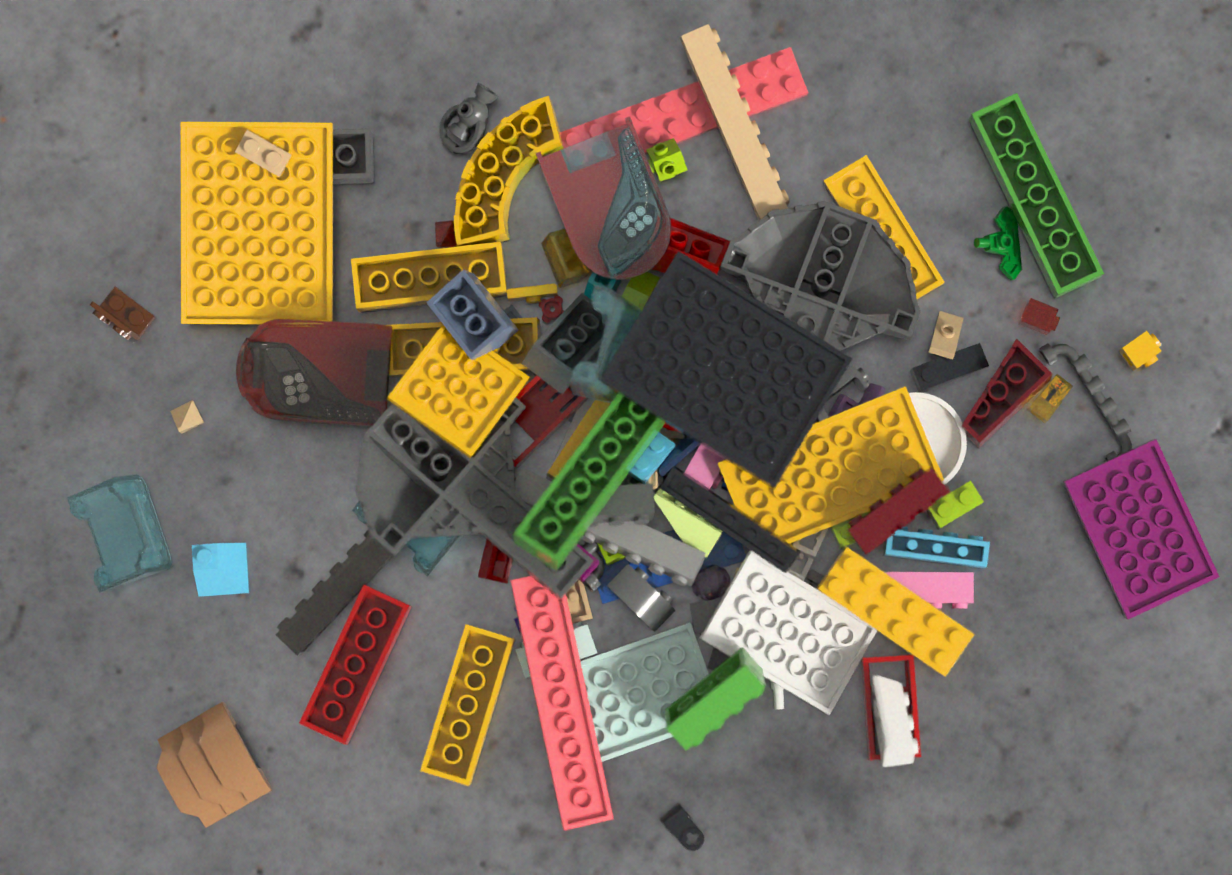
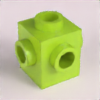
M674 138L646 149L649 159L646 160L651 175L656 173L660 182L687 171L683 155Z

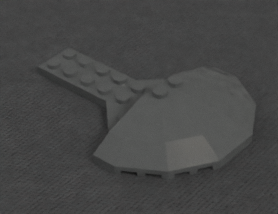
M826 201L805 206L797 205L793 208L771 210L764 218L730 241L720 268L746 282L755 299L839 351L880 333L910 340L920 315L910 261L895 246V242L886 235L878 221Z
M517 398L513 400L471 459L393 403L364 434L355 490L372 540L392 557L412 538L483 534L559 600L564 597L594 561L575 545L557 571H555L514 543L515 531L532 510V507L516 495L510 427L526 408Z

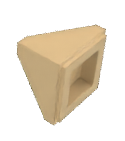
M193 400L170 411L181 434L204 423Z

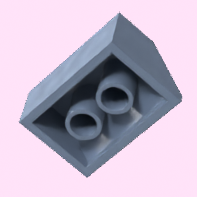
M464 269L426 302L471 360L501 347L519 331L476 275Z

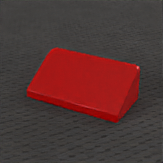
M487 538L478 577L508 584L513 560Z

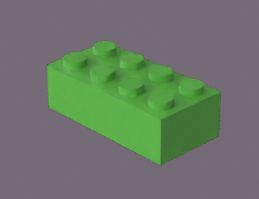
M742 647L665 709L666 729L685 750H688L691 746H698L704 740L706 734L711 730H718L724 724V720L731 714H738L747 701L751 698L754 700L763 693L765 682L762 667Z

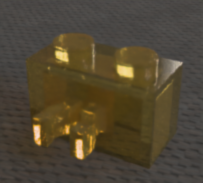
M565 228L548 233L541 244L558 287L562 288L582 282L589 273V269L576 255Z

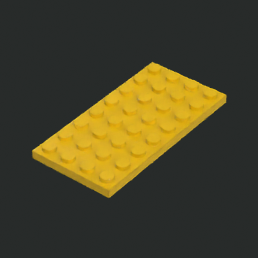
M906 386L824 419L821 422L814 423L775 489H772L727 460L717 463L734 506L789 544L854 518L859 514L871 511L868 508L880 498L884 502L891 497L889 491L900 483L905 486L912 481L909 476L919 468H922L924 471L928 468H933L940 479L944 481Z

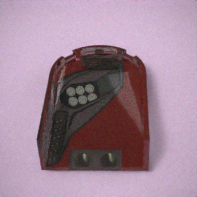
M276 319L265 322L258 326L257 330L249 338L245 339L240 348L236 363V378L242 397L247 399L255 412L269 419L372 426L387 410L392 326L372 323Z

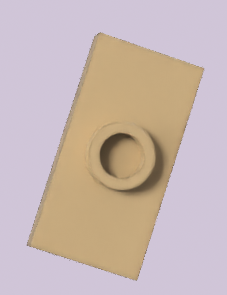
M939 311L929 353L953 360L964 318Z

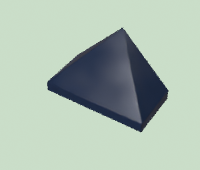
M668 438L675 443V448L659 466V474L664 477L674 466L697 448L700 443L693 439Z

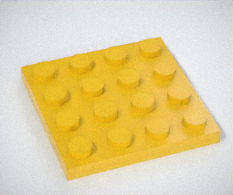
M442 324L390 393L387 400L471 459L530 377L494 351L471 360Z

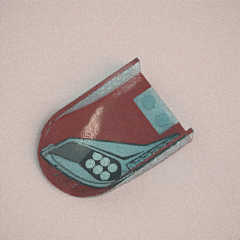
M630 116L625 118V125L544 157H542L541 152L536 153L537 161L572 247L579 260L589 270L605 278L626 280L643 275L656 266L667 250L671 234V222L668 210Z

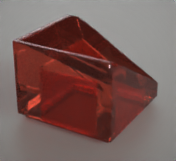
M454 221L436 222V246L439 248L457 247Z

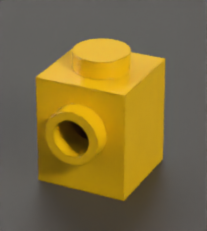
M1146 331L1121 348L1119 352L1134 371L1141 365L1147 368L1159 360L1156 355L1161 352L1159 348L1161 344L1153 333L1149 334Z

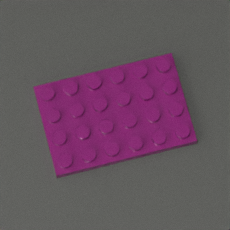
M1157 439L1146 442L1063 481L1126 619H1131L1219 577Z

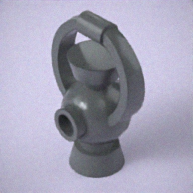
M477 83L474 92L476 94L475 97H468L459 105L451 107L441 119L439 133L442 145L453 154L466 153L473 150L484 136L485 121L488 118L486 104H491L498 98V95L481 83ZM458 114L460 121L458 123L454 122L448 127L451 119ZM470 128H476L472 140L462 147H459L457 143L447 136L448 129L458 138L468 142L471 134L469 132Z

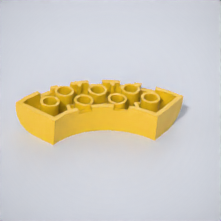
M549 96L534 100L520 107L519 110L510 116L504 117L500 121L501 123L491 132H488L477 145V149L464 167L459 189L455 197L454 231L457 247L510 240L508 231L509 208L519 183L538 163L537 160L564 150L558 122Z

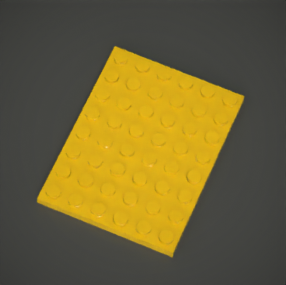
M181 122V324H269L278 320L333 323V123ZM246 130L292 154L280 177L235 152ZM290 323V324H280V325H330V324H321V323Z

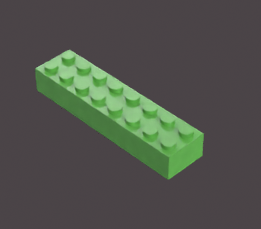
M1013 94L972 113L969 122L1054 299L1100 278L1104 272L1018 94Z
M618 393L515 531L514 543L557 571L666 422Z

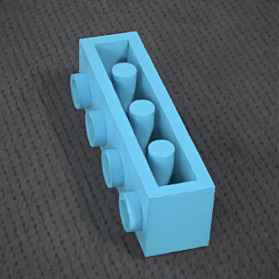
M903 527L895 531V534L885 541L883 556L984 569L987 567L990 542L983 541L984 537L968 535V539L958 538L957 533L943 532V536L933 535V530L918 529L917 533L909 532L908 527Z

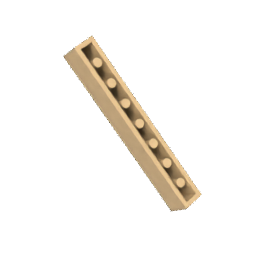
M709 24L680 37L681 43L758 221L764 218L771 210L787 209V204L790 203L789 197L785 189L780 190L778 186L779 174L775 166L770 167L767 158L770 157L765 143L760 144L757 135L760 134L757 123L755 120L750 121L747 112L750 111V107L745 97L740 98L737 91L740 88V84L735 74L730 75L727 68L730 65V61L726 52H721L717 43L720 42V38L716 29H711Z

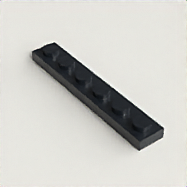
M676 466L671 469L660 487L663 491L783 573L789 571L801 552Z

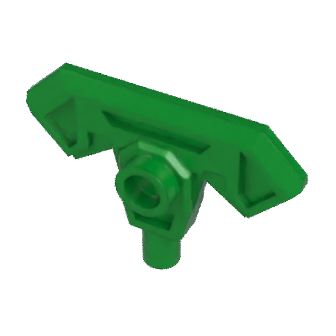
M1003 206L994 218L1001 231L985 235L983 238H975L974 246L975 248H984L986 252L1002 255L1003 258L998 266L999 269L1009 280H1015L1022 271L1018 222L1013 211L1008 206Z

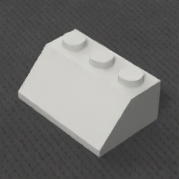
M878 675L873 676L870 692L871 707L882 767L912 764L914 755L918 754V744L916 738L912 739L911 736L914 724L912 715H907L906 707H909L908 693L903 692L902 683Z

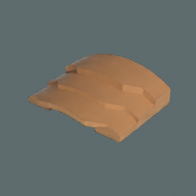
M225 702L217 704L157 739L162 752L156 768L180 812L199 817L205 828L272 791L261 768H257L235 728L236 722Z

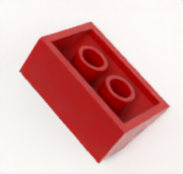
M662 214L658 220L653 236L648 241L647 247L651 244V242L653 241V239L659 231L662 221ZM669 217L671 225L669 244L665 254L652 270L665 273L677 252L680 251L718 275L730 241Z

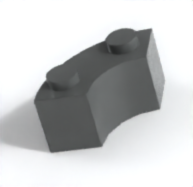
M627 564L607 586L655 632L674 613L675 609L670 605L673 600L663 590L658 593L646 581L649 576L642 569L637 567L634 570Z

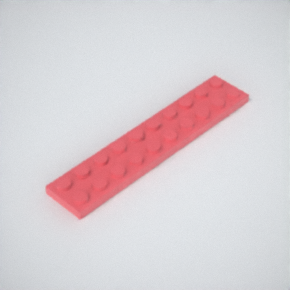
M791 47L729 70L730 75H736L740 84V88L737 89L740 98L745 97L750 107V111L747 112L748 116L808 95ZM697 81L562 131L560 136L566 158L573 173L616 156L607 132L631 124L643 156L648 154L646 149L654 147L658 143L672 138L675 139L676 143L717 129L718 126ZM627 130L622 134L621 140L626 139L625 136H628ZM631 138L623 143L627 160H629V157L632 156L631 153L635 150V147H632L628 152L626 151L629 147L628 144L632 141ZM622 149L623 163H625L626 158Z
M532 576L510 580L562 828L565 831L613 819L566 594L559 600Z

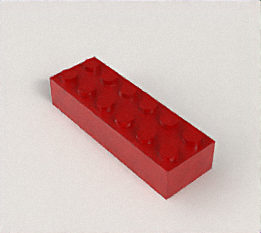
M363 584L299 724L344 745L349 743L412 606Z

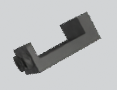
M853 365L844 372L829 399L852 382L856 384L862 393L865 392L869 386L867 383L869 380L868 375L861 367L857 369ZM822 409L817 417L816 423L828 418L829 415L824 409Z

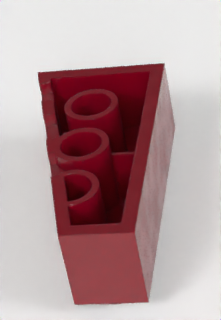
M1017 338L962 424L966 436L978 448L989 440L1051 381L1052 373Z
M919 468L909 476L912 481L905 486L900 483L889 491L891 497L884 502L880 498L868 507L871 512L864 517L859 514L848 522L851 527L847 529V532L865 555L894 535L895 531L909 524L916 518L915 516L932 507L940 497L944 498L950 493L933 468H928L925 471Z

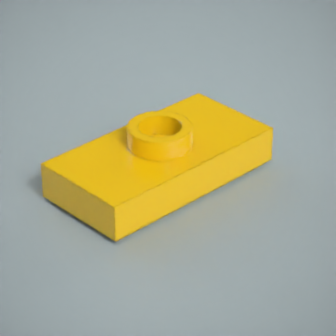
M555 283L510 288L507 290L509 302L526 300L527 304L541 302V298L558 296V288Z

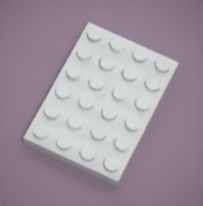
M749 550L699 639L730 657L743 647L762 667L765 678L830 715L877 630L824 593L789 572L783 573Z

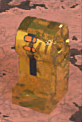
M1056 374L1026 410L1043 423H1046L1073 385L1059 374Z

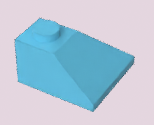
M246 543L192 545L193 572L199 597L249 593Z

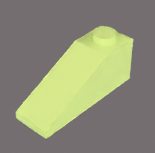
M659 488L654 496V500L683 543L706 553L705 557L707 558L722 530Z

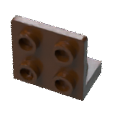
M117 287L112 289L100 306L93 301L90 303V306L95 309L93 314L107 325L113 322L115 325L112 329L127 340L133 337L138 341L156 318Z

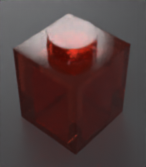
M1030 298L1023 311L1019 325L1047 335L1050 330L1055 331L1059 323L1060 317L1056 316L1059 309Z

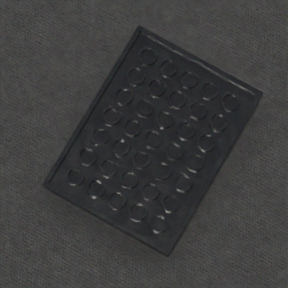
M678 251L599 382L772 489H775L852 358Z

